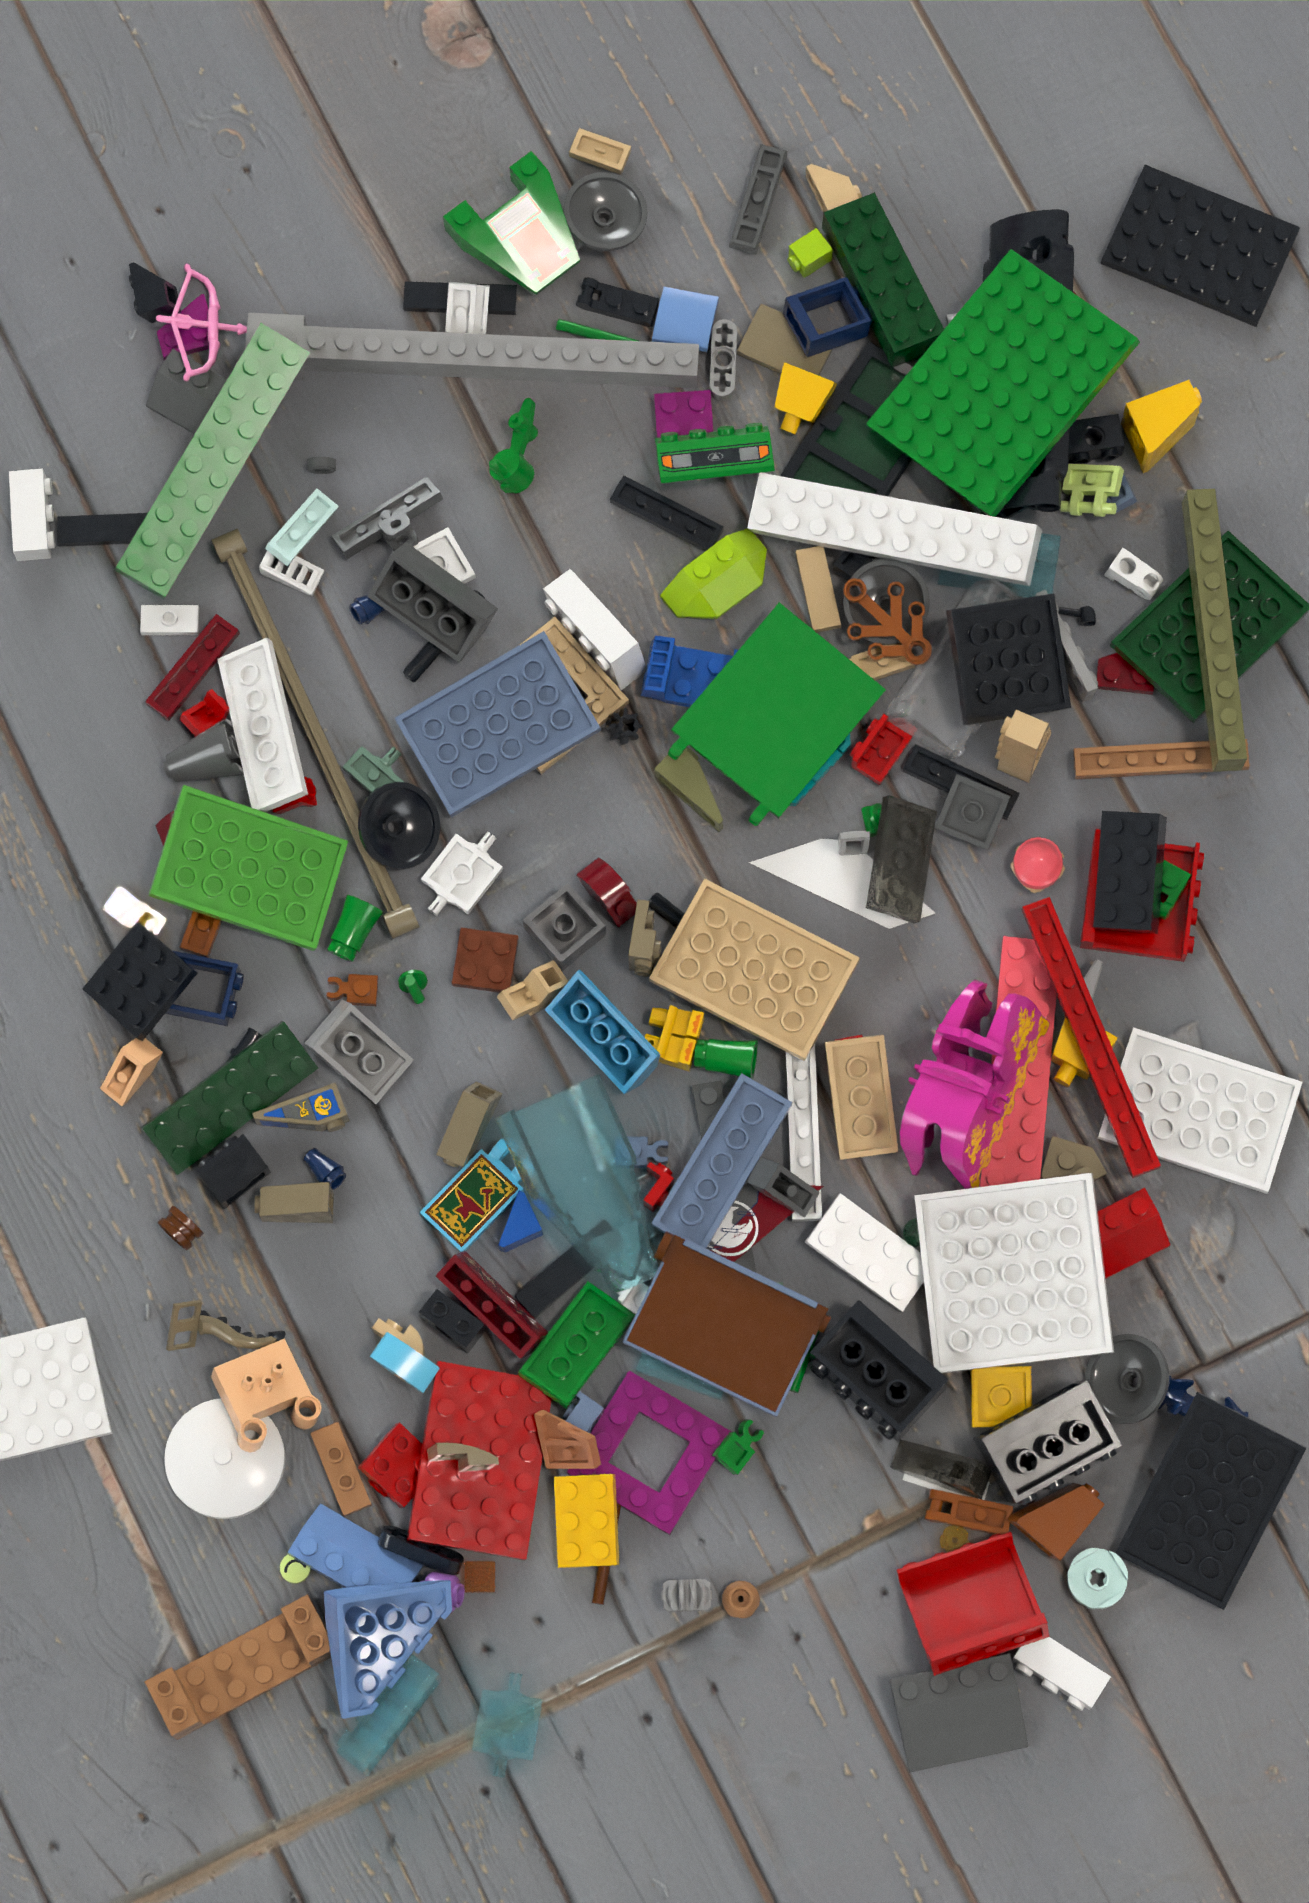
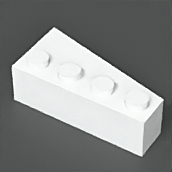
M571 569L543 588L547 598L544 603L553 615H559L562 619V624L570 634L573 633L578 638L584 650L591 654L620 690H623L645 673L646 664L638 642Z

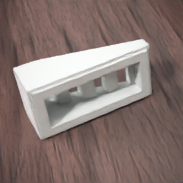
M269 551L266 552L259 566L261 575L313 596L324 574L323 569L296 556L290 563L286 574H283L281 572L285 564L279 560L275 569L271 566L276 557ZM299 567L301 570L295 580L292 576L296 568ZM309 571L312 575L307 585L302 582Z

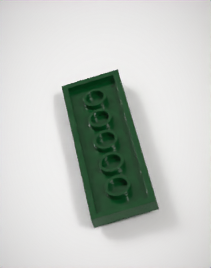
M281 1021L141 1128L174 1172L179 1175L254 1118L252 1113L270 1106L316 1071L318 1066L286 1023Z

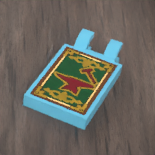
M502 1138L488 1155L481 1149L420 1211V1214L460 1252L467 1251L515 1201L519 1190L524 1192L519 1183L533 1171L524 1159L512 1171L501 1162L511 1152L510 1146Z

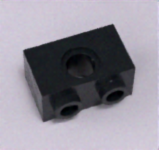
M1119 414L1075 420L1069 428L1068 463L1087 464L1091 460L1096 459L1112 461L1122 456L1125 445ZM1096 438L1100 443L1098 445H1090L1086 442V439Z
M438 1289L435 1290L419 1311L422 1320L467 1353L470 1352L486 1331L483 1322Z

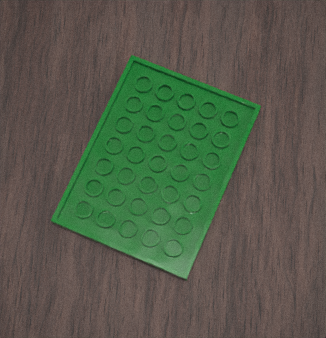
M1010 249L866 425L984 514L996 517L1138 346L1140 341L1136 336Z

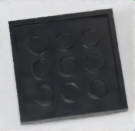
M1054 593L946 610L963 725L1006 719L1007 716L1012 718L1016 710L1030 715L1071 708Z

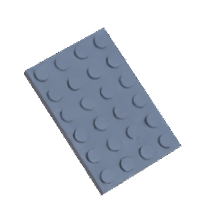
M544 631L395 717L397 724L451 817L601 731L599 724Z

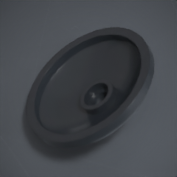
M392 782L376 788L365 799L359 813L358 831L363 847L376 862L392 869H407L421 864L434 851L440 835V818L434 802L426 792L410 783ZM390 822L394 824L393 832L388 828Z

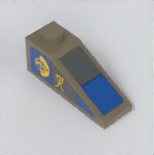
M336 1082L252 1113L256 1124L260 1126L312 1131L328 1130V1132H334L345 1127L344 1123L350 1121Z

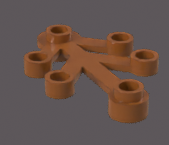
M853 578L845 583L843 589L845 598L852 603L858 602L881 624L861 625L859 623H852L847 629L849 639L859 641L863 637H895L902 644L883 646L881 643H872L868 648L870 659L879 661L883 657H905L913 665H922L929 660L932 648L929 641L923 638L922 618L925 615V606L921 602H912L908 607V614L912 618L911 636L902 628V597L905 593L903 584L892 582L887 588V593L890 597V617L866 594V585L862 580ZM893 586L901 588L902 591L898 596L891 594L890 590ZM858 587L861 593L854 597L850 594V589ZM920 606L922 613L917 616L913 615L911 612L912 607ZM852 628H860L861 634L858 637H853L850 634ZM920 646L923 649V653L920 656L913 655V647ZM872 648H881L882 654L878 657L871 654Z

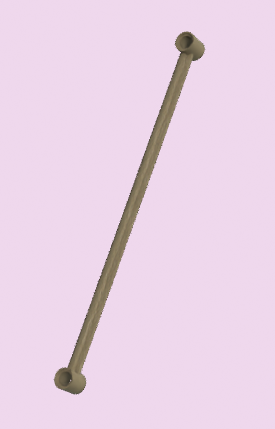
M235 529L211 539L220 562H228L262 639L268 638L273 643L281 681L387 913L382 916L392 939L419 928L410 904L408 903L403 906L386 867L376 862L362 845L358 831L360 810L243 554L248 551L239 530Z

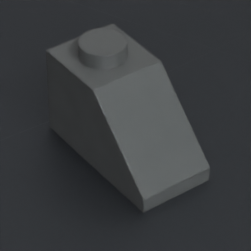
M760 1157L746 1183L765 1196L804 1218L820 1193L781 1164Z

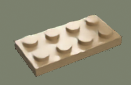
M884 1035L824 1042L839 1159L898 1152Z

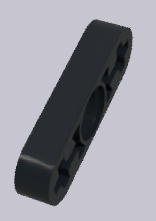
M395 1526L383 1527L378 1540L381 1547L445 1574H459L464 1557L457 1551L444 1546L407 1540L408 1531Z

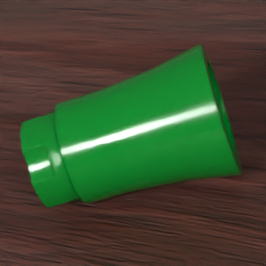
M346 895L342 913L330 938L332 941L328 951L346 961L353 962L357 952H360L366 938L383 914V911L357 897Z
M698 1039L695 1047L694 1067L738 1077L742 1073L753 1080L757 1062L758 1041Z

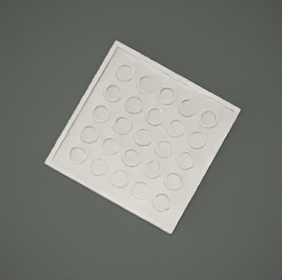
M1092 1173L914 1195L933 1364L939 1372L950 1373L1114 1353Z

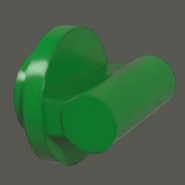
M876 803L872 806L861 808L866 832H870V837L877 836L878 833L889 829L891 814L886 807Z
M408 970L401 974L398 979L399 988L406 993H410L416 1004H420L425 1000L421 990L428 983L426 974L420 970Z

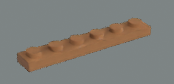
M1245 739L1247 760L1242 770H1249L1250 764L1247 739ZM1209 741L1074 748L1073 750L1075 779L1213 772Z

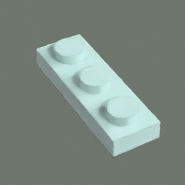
M316 488L270 540L265 549L288 566L336 512L339 506Z

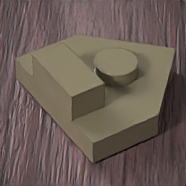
M1052 1136L1042 1169L1041 1179L1092 1173L1093 1180L1096 1181L1107 1175L1092 1147Z

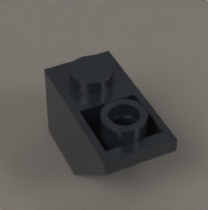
M134 262L130 263L131 275H129V282L134 290V309L136 313L151 323L157 322L156 316L158 315L171 316L178 299L176 286Z

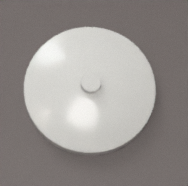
M221 1399L201 1403L181 1417L169 1435L164 1459L168 1481L175 1494L186 1506L210 1518L233 1519L254 1512L272 1497L284 1473L285 1449L277 1427L268 1416L260 1419L266 1425L267 1434L263 1445L255 1452H246L239 1447L237 1443L238 1433ZM253 1430L244 1432L246 1437L251 1440L259 1438L258 1433Z

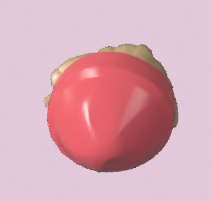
M1041 837L1031 838L1015 849L1016 853L1011 863L1012 871L1018 881L1032 893L1041 892L1045 888L1050 887L1063 875L1065 870L1063 865L1064 855L1053 841Z

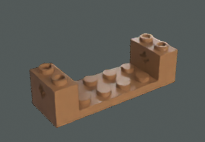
M308 1594L281 1608L282 1614L180 1669L175 1670L171 1667L144 1681L172 1737L178 1740L331 1658L327 1628Z

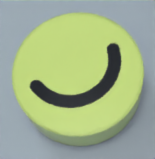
M289 1554L282 1559L280 1564L281 1575L286 1581L293 1584L305 1581L311 1571L310 1567L289 1556Z

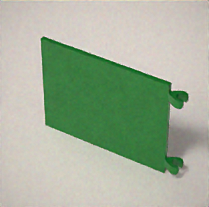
M779 602L671 729L679 739L671 746L668 756L673 760H677L688 745L760 803L748 819L752 825L758 826L769 812L779 819L886 689Z

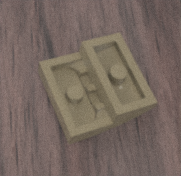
M436 1443L427 1449L428 1461L458 1460L459 1472L489 1470L499 1464L498 1457L469 1445Z

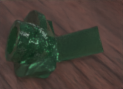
M917 1218L908 1221L903 1229L905 1241L915 1248L920 1247Z

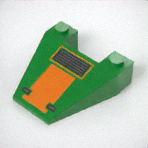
M530 151L509 167L511 182L520 193L483 220L466 200L445 214L443 220L445 231L464 252L537 295L580 262V258L550 172L537 156Z

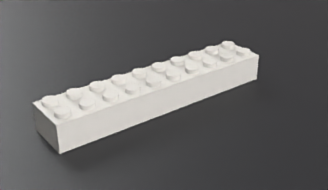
M759 473L747 527L754 534L884 559L898 560L905 563L1030 586L1042 533V529L1036 524L766 473Z

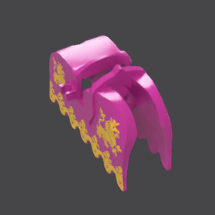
M976 979L958 996L943 1022L939 1024L932 1042V1051L937 1057L936 1062L923 1060L921 1065L915 1064L914 1069L919 1072L920 1076L918 1080L909 1077L908 1081L911 1085H914V1088L906 1104L900 1129L901 1147L908 1160L912 1175L917 1176L924 1162V1149L931 1146L934 1139L935 1124L939 1125L941 1128L940 1150L942 1161L965 1189L980 1186V1173L983 1168L986 1169L991 1161L992 1145L994 1142H998L1002 1136L1003 1120L1006 1115L1009 1116L1013 1111L1015 1105L1014 1096L1017 1089H1021L1025 1083L1027 1065L1035 1060L1038 1052V1040L1041 1036L1044 1037L1050 1025V1022L1041 1014L1037 1006L1029 998L1012 993L1005 997L997 1009L987 1037L981 1036V1019L983 1016H988L993 1003L988 999L985 992L988 984ZM969 1047L995 1055L994 1064L970 1057Z

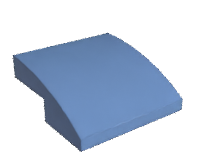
M663 287L652 342L699 344V351L707 352L719 297Z

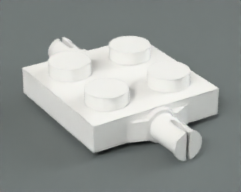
M487 831L478 844L468 842L458 834H455L421 878L422 882L437 894L436 899L427 908L435 916H438L446 903L455 905L466 914H469L502 872L503 866L491 859L486 852L497 839L493 834L491 835Z

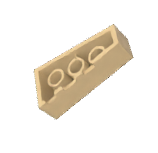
M1016 710L1012 718L1006 717L1000 731L998 751L995 756L999 760L997 770L1029 783L1052 732L1049 723Z

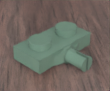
M361 746L343 766V770L370 793L384 784L404 782L394 774L391 765L402 755L398 750L396 751L395 747H392L381 759L372 755Z

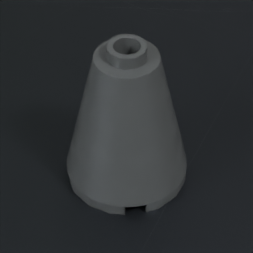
M228 719L221 720L167 754L166 761L163 762L167 777H172L174 781L179 782L243 775L237 742L231 733L234 731L231 721Z

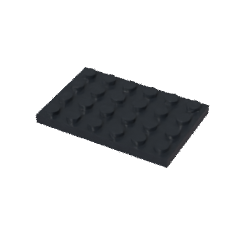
M1144 165L1102 257L1101 264L1257 327L1300 227Z
M1197 1392L1115 1553L1224 1610L1307 1447Z

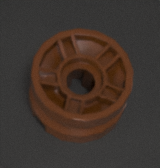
M172 1206L168 1210L169 1215L166 1218H161L157 1224L176 1243L188 1251L193 1246L191 1242L195 1238L199 1239L204 1233L182 1211Z

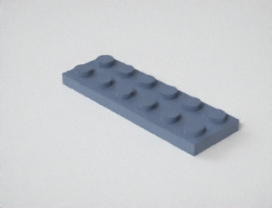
M741 1073L652 1221L651 1226L663 1233L668 1231L707 1249L746 1184L749 1175L792 1107L793 1102Z

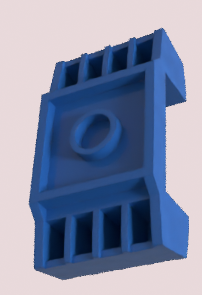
M655 636L651 641L640 696L661 700L668 704L691 707L733 656L675 646V638Z

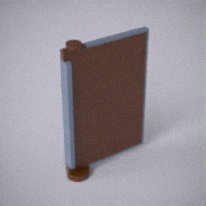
M666 1231L654 1255V1258L661 1261V1264L622 1343L777 1417L818 1331L824 1333L830 1322L831 1317L826 1315L828 1308L706 1248Z

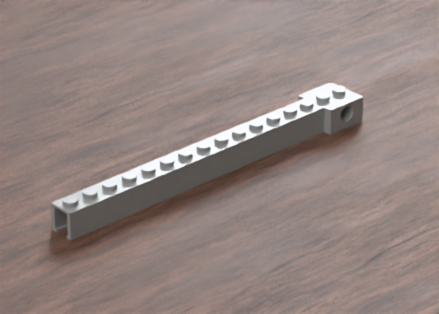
M248 313L245 349L260 323H263L310 352L294 379L300 381L304 379V370L677 388H697L699 344L307 326L305 315Z

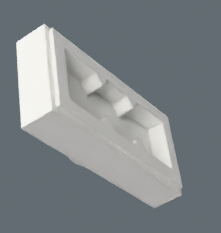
M141 605L140 633L141 635L198 636L199 606Z

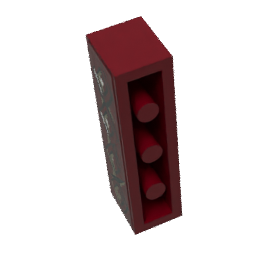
M466 1251L455 1254L437 1273L436 1277L520 1359L530 1355L548 1334V1331Z

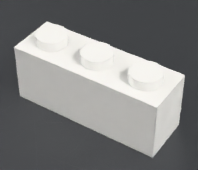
M43 468L9 471L13 553L17 561L50 559L51 549L56 547L54 531H50L49 522L54 521L53 505H48V495L53 494L51 478L46 477Z
M1050 1637L1021 1646L1012 1660L1017 1664L1015 1669L1027 1677H1031L1034 1674L1043 1680L1041 1685L1054 1694H1057L1058 1691L1069 1697L1067 1702L1080 1711H1083L1084 1707L1088 1710L1093 1707L1111 1676Z

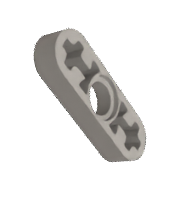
M727 319L717 321L712 327L710 390L712 397L719 401L729 400L735 393L737 327L732 321ZM722 329H728L727 346H721L720 333ZM720 354H727L731 357L732 361L727 366H719L715 359ZM720 374H726L725 384L728 387L725 388L724 392H720L719 387H717L720 384Z

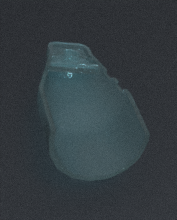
M599 1074L516 1112L513 1109L495 1119L531 1202L593 1270L602 1273L606 1284L611 1290L623 1292L655 1276L658 1264L650 1247L645 1211L641 1210L638 1193L641 1192L640 1182H636L634 1165L637 1164L636 1155Z

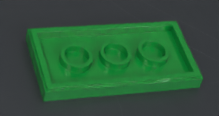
M587 1281L519 1370L518 1375L567 1409L577 1393L581 1391L630 1326L636 1314Z

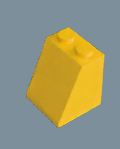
M1190 380L1126 403L1121 425L1143 473L1148 472L1195 425L1202 398L1197 387H1192Z

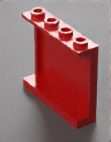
M1096 829L1092 844L1080 948L1184 962L1187 953L1192 954L1195 937L1189 935L1190 926L1196 925L1198 908H1193L1194 897L1199 898L1201 880H1196L1197 869L1202 870L1204 853L1199 852L1200 843L1196 842L1194 847L1165 843L1164 860L1190 873L1191 879L1168 918L1164 920L1159 917L1158 934L1101 931L1093 927L1101 831ZM1161 893V902L1164 903L1168 896Z
M1011 1532L994 1534L987 1540L978 1543H967L957 1550L948 1553H937L930 1559L918 1563L910 1562L897 1569L900 1588L934 1676L1049 1637L1048 1622L1044 1612L1041 1613L1014 1546Z

